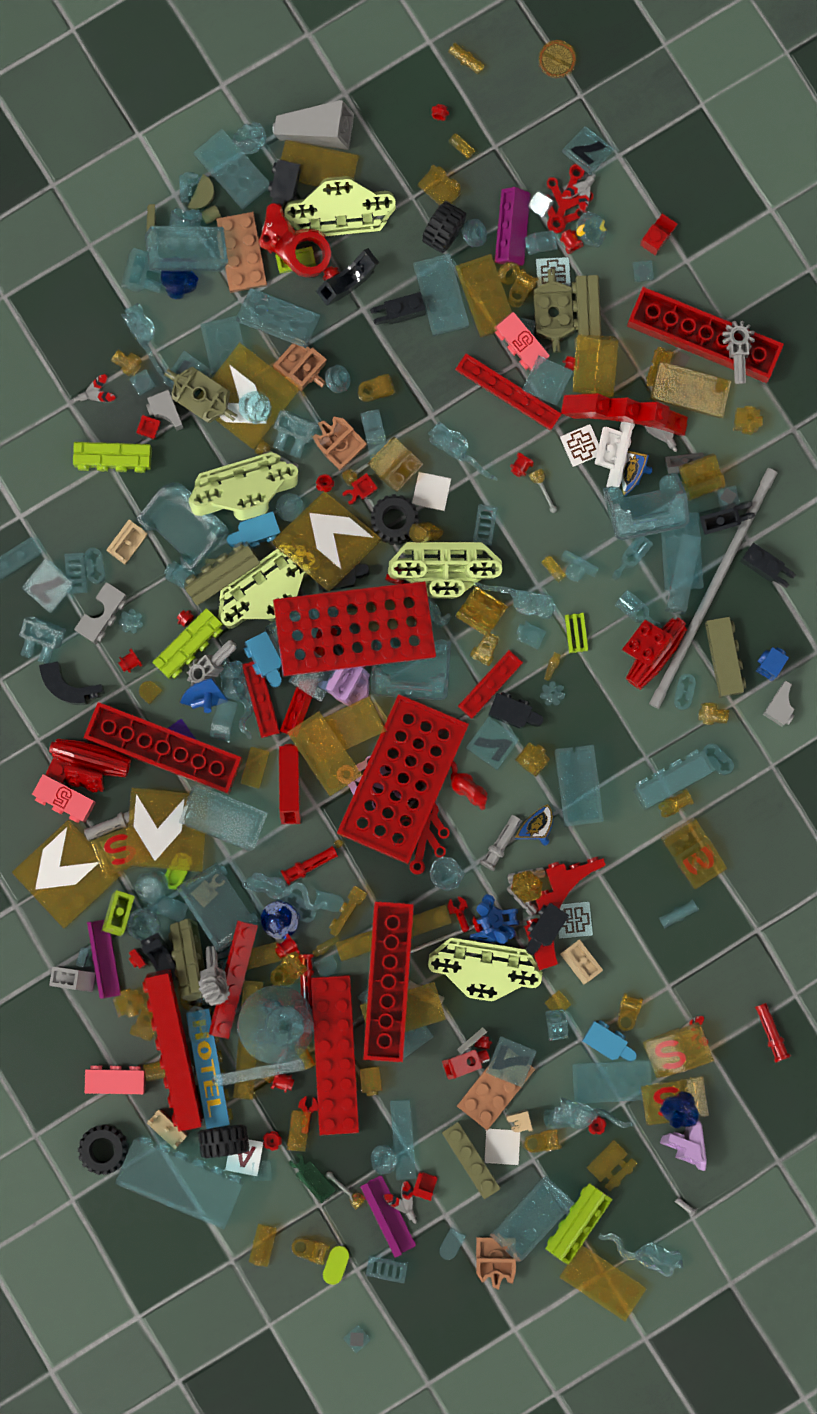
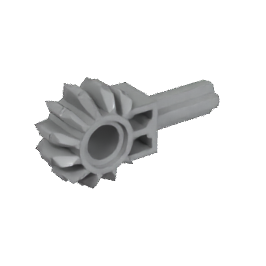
M733 321L732 326L727 325V331L722 334V336L726 337L722 341L723 344L729 343L726 348L729 350V357L734 358L735 384L746 383L745 358L749 355L750 343L755 341L753 337H750L755 332L752 330L748 331L751 325L748 324L744 327V321H741L739 326L736 321ZM734 334H741L743 336V340L737 341L734 338Z
M229 640L214 655H204L200 659H194L193 664L188 665L190 670L186 672L189 674L187 681L191 682L190 686L212 678L216 683L215 677H218L224 670L221 663L236 650L237 645L232 640Z
M208 946L206 948L207 969L200 972L201 978L198 984L200 986L199 991H201L206 1003L209 1002L213 1006L225 1002L230 992L228 991L229 986L226 983V973L218 968L217 949L215 946Z

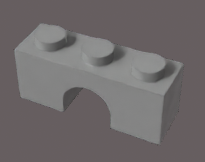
M106 582L96 596V599L104 605L103 615L99 618H91L84 614L74 630L94 644L97 641L101 642L106 635L104 631L108 625L112 626L117 618L115 615L118 610H123L127 604V596Z

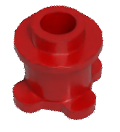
M569 229L561 234L560 241L564 243L567 254H571L584 246L582 240L578 239L576 230L572 231Z
M518 452L516 461L510 465L512 468L511 472L517 477H525L526 471L529 467H533L534 462Z
M129 649V654L123 658L119 657L121 661L118 664L124 672L128 670L131 673L130 670L138 665L140 667L143 665L133 650Z
M289 934L285 935L286 940L276 943L277 948L274 950L280 959L284 958L287 960L288 956L295 952L297 955L300 953L297 944Z
M278 1069L271 1089L276 1087L285 1090V1093L287 1090L291 1091L295 1079H292V1074L289 1076L280 1073L281 1070Z

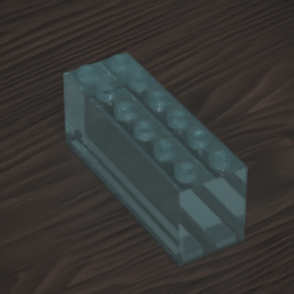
M141 1136L133 1140L115 1184L221 1229L227 1227L245 1182L241 1181L242 1177L232 1173L230 1176L223 1173V1169L216 1166L212 1168L205 1166L206 1162L195 1158L194 1161L188 1159V1154L181 1151L176 1153L169 1151V1146L162 1143L155 1145L152 1143V1139Z

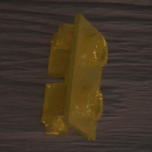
M657 347V350H654L652 360L654 364L650 366L646 376L647 386L663 388L674 352L664 351L665 349L662 347Z
M292 1111L287 1150L305 1152L310 1112Z
M258 1224L249 1258L250 1263H254L256 1266L268 1267L277 1228Z

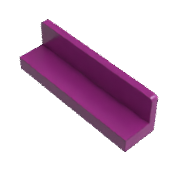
M517 187L501 190L495 263L497 264L513 263L519 266L524 265L530 193Z
M105 919L87 922L100 999L121 995L111 933L102 931Z
M380 1175L360 1185L394 1257L396 1258L402 1255L403 1252L415 1247L416 1244L400 1211L388 1205L383 1198L384 1194H391L383 1177Z

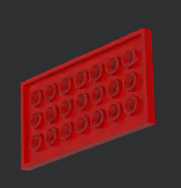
M425 581L273 599L283 677L436 658ZM405 598L413 600L414 606L412 608L405 607ZM385 601H393L395 608L387 610L385 608ZM369 602L374 603L376 606V611L373 613L366 610V604ZM348 605L356 606L357 613L355 615H350L347 612ZM335 607L338 610V615L336 617L329 616L328 608ZM311 609L319 612L318 619H311L308 613ZM293 611L298 612L300 615V620L297 622H293L289 617ZM408 617L416 619L415 627L407 625L406 619ZM388 620H396L397 628L390 629L387 625ZM369 622H376L379 625L378 631H371L368 627ZM357 624L360 628L359 633H351L349 630L350 625ZM332 626L340 628L341 634L339 636L331 634L330 629ZM314 628H318L322 632V636L318 639L311 635V631ZM296 630L300 631L303 635L300 641H296L292 637V633ZM410 636L418 637L419 644L417 646H412L409 643ZM392 638H397L400 641L399 648H393L390 645ZM374 640L381 643V649L378 651L373 650L371 647V642ZM360 643L362 645V652L355 653L352 650V645ZM335 645L342 646V655H336L333 652ZM317 647L324 650V656L321 658L314 655V649ZM296 650H303L305 652L303 660H298L295 657Z
M398 694L337 834L408 864L469 724ZM411 715L414 721L411 724H406L403 721V717ZM428 722L431 725V730L428 732L422 731L421 724ZM446 730L449 733V737L441 739L438 736V732ZM396 733H405L406 739L398 741L395 738ZM415 740H422L424 746L421 749H416L413 746ZM433 747H438L442 753L440 756L435 757L431 754L430 750ZM395 749L399 755L397 758L392 759L388 756V751ZM407 757H414L416 764L408 766L405 760ZM426 764L434 767V771L431 774L423 771V767ZM387 766L391 769V773L388 776H383L380 773V769ZM406 774L409 780L407 783L402 784L398 781V776ZM417 782H424L427 788L424 791H418L415 787ZM381 784L383 791L375 793L372 790L373 785ZM393 791H397L401 794V799L393 801L390 798V794ZM416 799L419 802V806L412 809L408 806V801ZM367 801H373L376 808L368 811L364 805ZM384 809H391L394 815L391 818H385L382 812ZM403 816H408L411 819V824L403 826L400 823V819ZM364 818L368 821V826L360 828L357 825V821ZM383 826L386 829V833L383 836L376 835V827ZM395 834H401L404 840L402 843L397 844L393 841L392 837Z

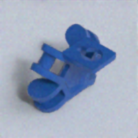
M489 894L484 895L482 902L477 906V912L481 917L476 920L478 924L482 925L483 929L481 932L471 934L470 938L481 943L497 941L501 944L507 942L508 939L514 938L516 933L510 926L520 924L516 916L518 909L501 910L494 906L495 899ZM502 915H509V921L503 922Z

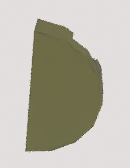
M204 174L188 205L189 210L197 211L198 209H203L209 206L213 200V184Z
M148 204L146 238L148 240H155L156 208L155 204Z

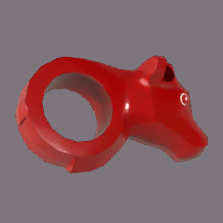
M278 203L269 204L266 208V219L258 241L260 247L266 249L269 253H276L294 273L301 277L310 278L318 276L329 266L331 250L328 241L325 239L326 235L315 229L294 230L284 216L282 206ZM303 241L316 243L322 250V262L314 267L304 266L296 258V246Z

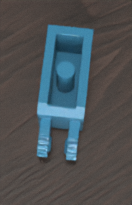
M272 511L240 522L238 526L239 531L228 535L226 540L230 547H234L239 542L245 543L247 541L251 548L254 549L259 547L262 542L267 541V543L278 540L281 533Z
M265 631L245 641L246 647L243 649L246 656L252 658L254 662L252 666L257 675L260 674L262 678L266 677L268 682L271 683L270 685L276 688L282 682L278 672L281 666V659Z
M601 1020L598 1023L593 1021L582 1039L584 1043L611 1060L618 1059L621 1056L629 1061H635L637 1054L626 1046L628 1043L624 1040L626 1036L618 1031H615V1033L608 1030L609 1025Z

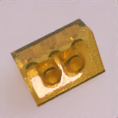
M577 334L573 392L582 394L598 393L606 397H613L619 343L615 336Z

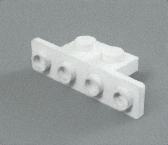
M621 422L619 431L609 427H603L595 464L610 469L607 488H618L623 480V468L627 462L626 455L631 444V433L635 426L633 423Z

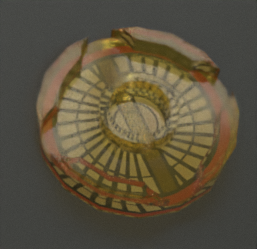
M550 41L540 51L538 58L539 66L549 77L562 78L574 69L576 62L575 51L571 45L564 43V41Z

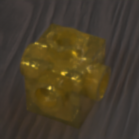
M744 406V408L736 409L734 430L751 435L753 432H757L759 427H762L763 416H760V410H756V407Z
M529 742L515 761L536 777L549 762L550 758L545 754L547 751L539 744L534 746Z
M530 870L513 875L511 891L526 903L540 898L543 882Z
M131 988L121 991L120 996L112 999L118 1017L128 1015V1018L139 1015V1010L143 1009L144 999L142 994H138L137 990L132 991Z

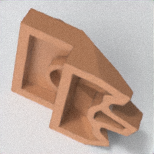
M333 417L332 426L325 421L319 422L318 425L322 430V435L316 434L312 437L326 458L341 471L367 446V443L343 418Z
M476 1237V1273L481 1282H485L488 1277H491L492 1287L498 1290L503 1277L507 1279V1282L513 1284L516 1273V1237Z

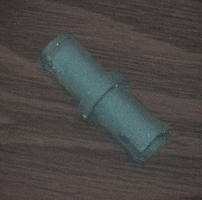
M691 900L679 908H673L672 912L659 917V920L664 929H666V927L679 920L682 922L683 918L699 910L695 902Z

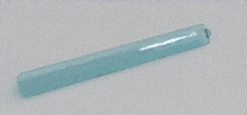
M303 1059L217 1074L212 1076V1083L215 1087L302 1071L304 1070L305 1063Z

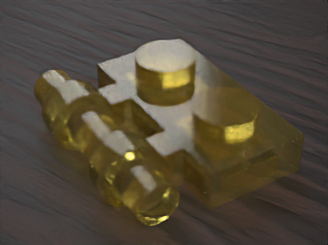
M613 1140L586 1168L600 1182L607 1177L610 1181L605 1187L611 1191L615 1186L618 1187L621 1184L620 1181L627 1174L630 1175L633 1172L632 1169L637 1163L631 1159L626 1164L623 1159L628 1154ZM619 1164L622 1169L613 1176L610 1172Z

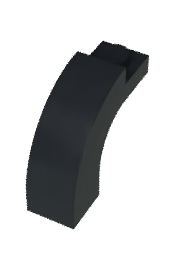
M367 248L345 270L325 280L316 292L327 306L333 304L364 283L374 273L373 270L379 264V261L370 249Z
M58 661L39 665L45 686L63 702L72 705H87L86 697L97 699L101 697L100 694H105L102 684L83 688L69 686L64 681L61 665Z
M156 933L141 940V948L144 954L149 957L155 970L161 971L171 968L173 981L177 980L175 975L176 963L160 934Z

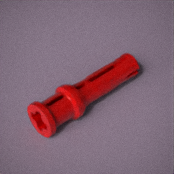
M331 846L302 863L296 862L291 868L285 871L281 870L280 872L287 885L290 886L291 882L300 877L305 878L306 873L337 858L338 855L334 847Z
M314 954L297 955V958H299L297 974L300 976L301 1013H313L311 978L314 974V970H312Z
M767 1003L756 1006L755 1009L769 1040L767 1045L771 1047L775 1057L774 1062L776 1063L791 1057L783 1043L785 1041L784 1038L780 1037Z

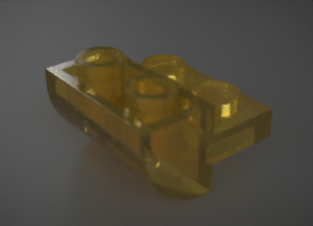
M393 437L368 463L379 475L378 477L396 492L423 465L396 437Z
M714 453L678 467L683 481L682 486L688 501L725 487L724 475L720 471L717 457Z
M476 586L457 612L456 617L488 637L508 606Z

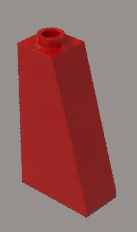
M293 744L279 746V812L281 825L301 824L299 748Z

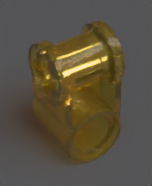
M522 269L509 291V304L513 307L522 306L535 288L539 278L532 277ZM518 293L522 298L516 300L512 295Z
M384 374L364 381L358 388V397L364 402L384 398L395 393L390 374ZM364 388L370 391L369 395L363 392Z
M297 952L287 955L275 970L272 971L270 978L273 985H292L307 971L306 965H303L299 960Z
M627 993L623 994L616 1020L619 1030L626 1032L635 1026L643 998L637 999L627 996ZM623 1017L630 1019L631 1024L628 1028H624L621 1025Z
M550 1129L540 1133L529 1134L524 1138L523 1146L531 1153L561 1149L562 1146L559 1144L557 1135L559 1130ZM531 1138L537 1140V1146L534 1149H530L527 1145L528 1140Z
M296 1237L292 1242L291 1248L296 1256L324 1265L325 1262L323 1260L330 1246L304 1237ZM300 1241L306 1245L305 1250L301 1252L295 1249V1244Z

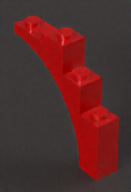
M598 393L564 395L561 414L573 419L586 418L628 422L657 428L679 436H685L688 417L670 410L669 406L659 402L640 403L630 398H608Z
M597 856L588 859V864L581 866L579 862L570 865V870H566L565 864L560 865L559 861L549 864V869H546L545 872L552 892L549 893L548 890L537 893L538 897L534 899L538 911H540L543 905L547 906L549 903L560 909L568 893L581 879L591 872L606 866L604 859L599 860ZM538 918L526 921L527 925L524 926L528 941L531 938L528 936L530 932L527 930L533 921L537 923ZM554 941L549 946L544 947L541 945L539 950L536 951L537 953L533 954L539 970L558 964L554 950Z

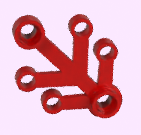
M573 164L570 167L569 176L571 178L567 188L577 184V181L583 178L584 167L582 165ZM574 171H579V172H580V175H579V176H575V175L573 174V172H574ZM554 177L547 180V188L552 191L559 206L557 214L551 205V197L545 194L541 198L547 196L549 200V209L546 210L549 216L547 227L552 233L558 234L565 229L566 224L575 220H584L586 210L581 211L578 208L575 213L564 216L567 209L579 205L580 196L573 199L562 198L558 187V180ZM554 181L556 185L550 186L549 182ZM591 191L589 203L593 200V193ZM581 211L584 213V216L579 217L577 213ZM558 222L560 226L554 227L553 223Z
M436 803L419 838L415 860L409 866L410 871L415 875L423 873L425 869V864L422 860L427 840L434 849L436 857L441 858L446 853L445 848L440 846L429 829L430 822L432 821L438 829L440 838L446 839L450 834L449 829L444 827L437 816L438 806ZM404 819L401 821V824L404 822L411 824V819ZM442 829L447 830V836H441L440 831ZM404 838L398 839V840H397V844H398L401 840H404ZM442 848L444 851L443 855H437L436 850ZM415 863H419L421 865L420 870H415L413 868Z

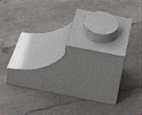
M169 390L147 398L149 404L146 407L150 415L154 414L155 419L162 418L173 424L176 431L184 429Z
M787 681L782 683L763 713L764 716L781 727L785 724L789 725L795 716L792 714L795 709L789 703V690L792 684Z
M52 966L49 986L93 992L95 973Z

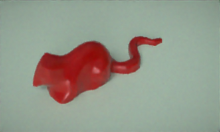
M453 761L451 765L452 774L450 776L453 791L459 795L466 796L470 803L479 806L481 810H485L488 795L486 790L482 786L477 785L469 773H458L457 764ZM430 764L425 765L428 769H434Z

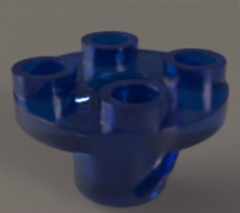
M179 263L176 266H168L161 271L160 281L167 288L165 291H167L168 296L173 299H182L185 294L193 292L197 288L199 278L191 270L187 269L188 267L185 264Z
M276 900L269 903L263 909L261 924L264 931L271 937L285 939L286 934L291 936L298 928L300 915L288 902Z
M682 1091L677 1096L666 1098L660 1107V1112L670 1121V1125L674 1128L695 1126L700 1117L699 1110L694 1105L696 1104L695 1099L688 1092Z

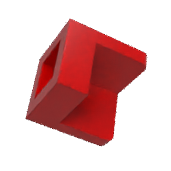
M419 1171L412 1195L431 1201L437 1177Z

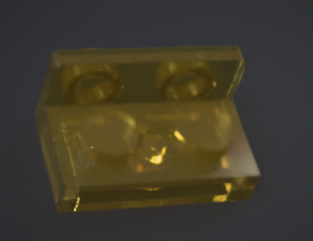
M432 165L430 171L418 183V187L439 205L445 201L452 204L461 194L460 184L453 178L449 179L446 176V172L439 166Z

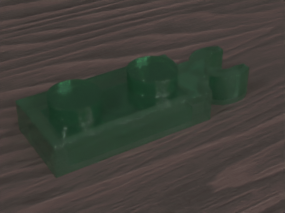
M297 1153L296 1155L300 1162L295 1164L290 1160V1166L299 1169L295 1175L323 1203L336 1189L311 1161L305 1164L303 1156Z

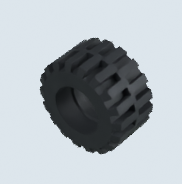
M448 201L443 202L428 222L422 236V242L440 253L446 252L458 236L465 222L466 212Z
M392 494L390 497L388 495L384 496V499L378 500L377 505H374L371 512V525L373 532H375L378 539H382V542H389L390 545H394V543L400 545L404 541H409V538L413 537L418 529V511L409 498L405 499L403 495L396 496V494ZM391 510H399L405 514L406 523L400 529H389L384 524V515Z
M98 1125L85 1132L82 1139H80L78 1148L80 1156L78 1157L82 1161L83 1167H86L89 1172H94L96 1175H108L121 1168L126 1162L129 1154V1143H127V1138L122 1134V1131L116 1129L115 1126ZM100 1138H107L114 1145V1155L108 1161H100L93 1154V1144Z
M245 1125L205 1129L198 1133L200 1154L203 1158L236 1155L250 1150L247 1126Z

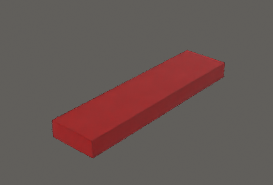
M508 650L458 707L468 717L473 719L523 662Z
M252 661L241 665L261 738L280 734L265 677L262 678L260 674L257 675L252 666L254 662Z

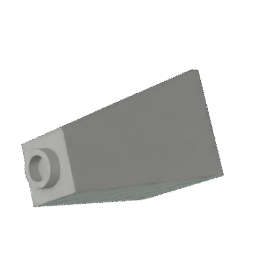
M339 100L278 115L273 123L272 130L274 135L281 141L349 150L354 113L344 101Z

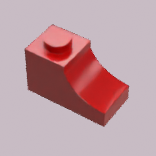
M662 213L645 234L640 246L656 256L678 224Z

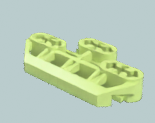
M350 176L331 177L323 179L320 186L305 199L286 203L285 217L297 230L315 229L326 236L380 231L384 227L387 219L396 209L394 195L389 191L372 192L355 182ZM336 182H339V186H345V182H349V185L352 186L349 187V190H346L345 187H339L340 192H337ZM326 184H330V187H335L331 188L330 192H327L326 189H323L326 188ZM375 197H378V201H384L385 197L392 201H389L388 205H385L384 202H379V207H376ZM366 199H369L370 202H373L370 203L369 207H366V204H363L366 202ZM300 205H303V209H306L304 210V215H301ZM309 205H313L316 208L313 213L310 212ZM291 207L297 210L294 215L290 212ZM372 213L373 216L385 215L382 220L373 219L374 221H372ZM346 215L347 219L362 218L363 216V223L362 221H353L346 224ZM309 219H310L311 228H310V226H305V227L301 228V227L298 225V224L309 223ZM337 220V225L336 223L324 224L320 227V221L323 222Z
M269 452L199 473L195 481V488L189 498L190 508L193 514L197 516L228 509L234 511V516L238 520H247L267 513L269 502L276 493L292 489L297 485L298 469L293 464L281 462L279 455Z
M406 542L389 561L388 574L393 579L407 580L410 583L425 581L427 595L434 599L457 598L481 579H494L502 573V561L482 542ZM412 551H414V560L412 558H399L402 553L404 555H411ZM438 551H440V561H438V558H424V555H438ZM464 551H466V561H464V558H451V555H464ZM482 551H486L493 560H490V558H477V555H481ZM398 566L399 569H413L417 566V569H420L421 572L402 571L398 574L397 571H394V568ZM473 567V569H488L492 567V569H495V572L492 573V571H477L473 574V571H470V568ZM455 585V588H458L457 592L454 590H440L436 593L435 590H432L434 586L436 588H451Z
M282 545L262 559L259 565L220 591L218 614L220 621L229 629L237 627L246 619L275 621V615L269 614L268 610L269 608L274 610L273 599L298 596L303 578L316 567L314 556L310 551L295 549L293 546ZM290 552L296 553L294 556L287 560L288 563L283 558V556L287 557L288 555H290ZM305 559L310 561V566L304 565ZM296 564H299V567H301L303 571L302 573H300V570L297 568ZM274 565H277L276 569L266 575V580L261 572L265 573ZM290 570L295 572V577L289 576L288 572ZM255 580L256 583H255L254 585H252L250 588H248L247 590H245L244 593H245L246 595H244L243 592L240 590V588L243 589L244 587H246L248 584H250L252 581ZM233 595L235 599L224 606V601ZM243 604H245L246 606H248V608H249L248 611L242 610V609H243V607H242ZM237 608V611L240 613L242 617L239 618L238 615H236L234 609ZM228 615L233 617L234 621L232 623L227 621Z
M450 938L429 954V969L434 973L445 974L467 997L473 999L495 1001L520 987L536 988L542 981V971L538 969L534 958L526 953V949ZM447 946L448 949L455 950V956L451 953L439 951ZM467 948L466 952L482 954V959L465 956V949ZM492 952L493 956L507 958L509 962L492 960L491 964ZM519 957L520 961H528L529 959L533 966L519 964L518 968ZM438 958L440 963L445 964L444 959H450L448 964L454 965L455 962H458L461 970H457V973H454L452 968H447L449 973L442 972L445 967H438V970H435L431 962ZM516 971V975L522 976L521 971H526L527 973L524 976L531 977L532 974H535V978H538V981L530 985V981L524 980L525 985L519 984L522 979H515L514 982H511L508 974ZM471 984H475V988L481 989L479 984L486 985L483 988L484 990H490V987H494L493 989L497 991V994L489 998V994L482 993L484 998L477 997L480 994L479 992L469 995L470 992L466 988L470 987Z

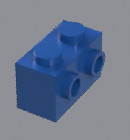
M772 647L769 651L765 650L757 661L760 665L756 672L773 681L789 657L786 656L784 650L778 647L776 649Z

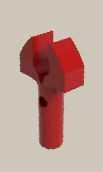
M458 896L460 906L457 909V907H454L452 899H450L447 906L449 913L457 915L463 932L469 931L464 915V910L468 908L466 900Z
M307 1096L299 1102L298 1108H301L303 1111L301 1133L303 1134L308 1133L311 1113L318 1111V1102L315 1097H313V1105L309 1110H307L305 1105Z

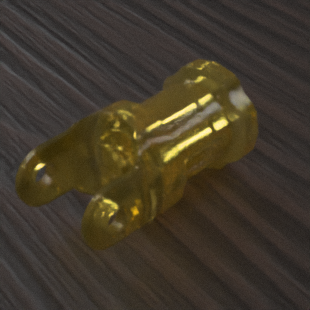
M684 789L683 793L675 797H669L661 802L658 808L662 810L661 816L666 818L679 812V809L688 804H694L689 792Z

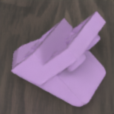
M363 667L325 671L331 673L328 680H319L317 683L320 689L333 695L341 703L353 708L354 705L359 704L368 697L370 674Z
M689 1120L684 1135L673 1132V1134L669 1133L662 1136L661 1144L678 1150L675 1158L695 1164L702 1171L706 1170L707 1158L703 1128L699 1120Z

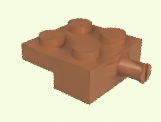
M298 338L273 365L277 372L300 391L313 381L321 388L327 382L319 376V372L326 365L327 359L314 348L310 349Z

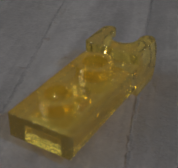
M356 886L353 887L347 897L350 901L343 903L339 910L342 914L338 920L334 918L329 926L331 929L330 934L335 937L338 936L356 905L361 906L367 896L366 892Z

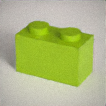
M118 890L112 894L102 931L121 936L125 932L134 895Z

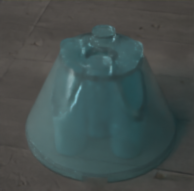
M280 985L263 987L252 993L241 1007L239 1019L237 1020L240 1041L247 1052L260 1061L270 1064L289 1062L300 1056L312 1040L314 1033L312 1009L307 1000L292 988Z

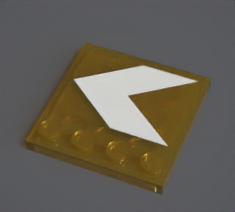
M239 342L212 377V380L230 391L228 409L238 414L237 418L234 417L235 421H232L225 415L215 420L254 450L300 389ZM202 390V392L198 395V397H197L196 399H202V398H203V396H204V391H203V390Z
M323 492L273 540L272 544L327 591H330L381 541V538L329 494Z
M131 788L125 865L202 872L208 795Z
M67 820L12 871L13 875L64 929L121 877L115 868L70 820Z

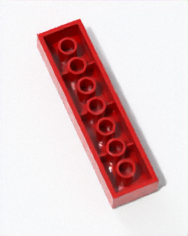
M642 287L627 327L734 370V358L729 357V350L726 349L729 343L723 344L722 342L726 338L722 334L727 331V325L732 326L731 322ZM755 332L754 335L750 336L755 341L750 343L749 355L745 358L746 375L767 383L784 344ZM734 334V338L737 341L743 340V336L741 334Z
M99 702L84 735V739L228 795L243 760L240 756Z
M374 902L363 1060L403 1062L414 904Z
M171 968L148 973L142 983L144 993L149 995L147 1001L148 1011L153 1013L151 1026L153 1032H157L155 1039L157 1051L161 1050V1058H159L161 1070L165 1069L166 1073L165 1077H163L164 1085L170 1091L168 1103L169 1107L174 1110L172 1115L173 1126L178 1128V1132L202 1127L203 1115Z
M350 976L311 978L320 1135L359 1133Z

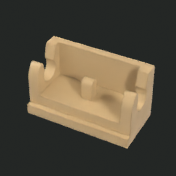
M128 520L107 548V552L126 565L148 534L131 520Z
M580 939L560 953L583 985L603 971Z
M158 1109L147 1122L175 1150L188 1136L185 1131L178 1132V1128L173 1126L172 1119L161 1109Z
M527 1110L506 1115L508 1122H514L516 1125L511 1128L513 1132L533 1131Z

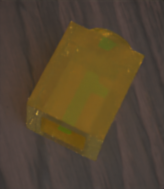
M380 1068L360 1069L362 1093H367V1096L378 1095V1091H382Z

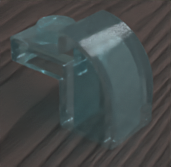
M223 699L218 700L210 730L211 738L230 742L238 703Z

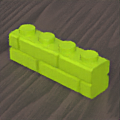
M74 442L73 465L78 467L80 471H89V468H97V471L106 472L108 468L116 469L117 472H127V469H135V472L145 473L146 470H151L152 447L150 444Z
M206 608L152 663L169 680L172 677L176 679L182 673L181 668L185 664H191L196 659L194 655L199 650L203 652L209 646L208 641L212 637L217 638L223 632L221 629L223 624Z
M590 1183L582 1189L581 1196L576 1203L571 1205L569 1214L559 1223V1229L555 1235L548 1239V1245L545 1248L568 1265L613 1200Z

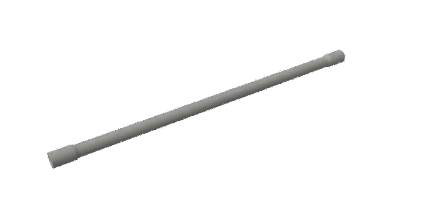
M767 468L752 500V506L748 508L746 513L754 512L756 515L768 489L772 486L778 474L775 470ZM754 518L741 522L649 705L657 709L660 708L667 690Z

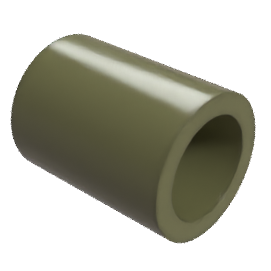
M215 205L200 213L206 225L221 217Z

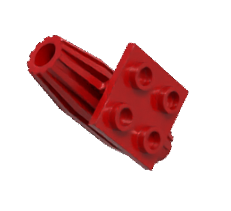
M678 617L676 619L671 618L660 629L647 620L643 621L622 648L623 652L636 659L626 676V680L630 684L641 690L661 671L677 650L686 633V623Z
M57 738L55 742H51L49 749L53 758L70 765H65L64 767L66 782L73 787H86L91 792L104 791L102 775L126 778L130 769V758L111 749L82 741Z

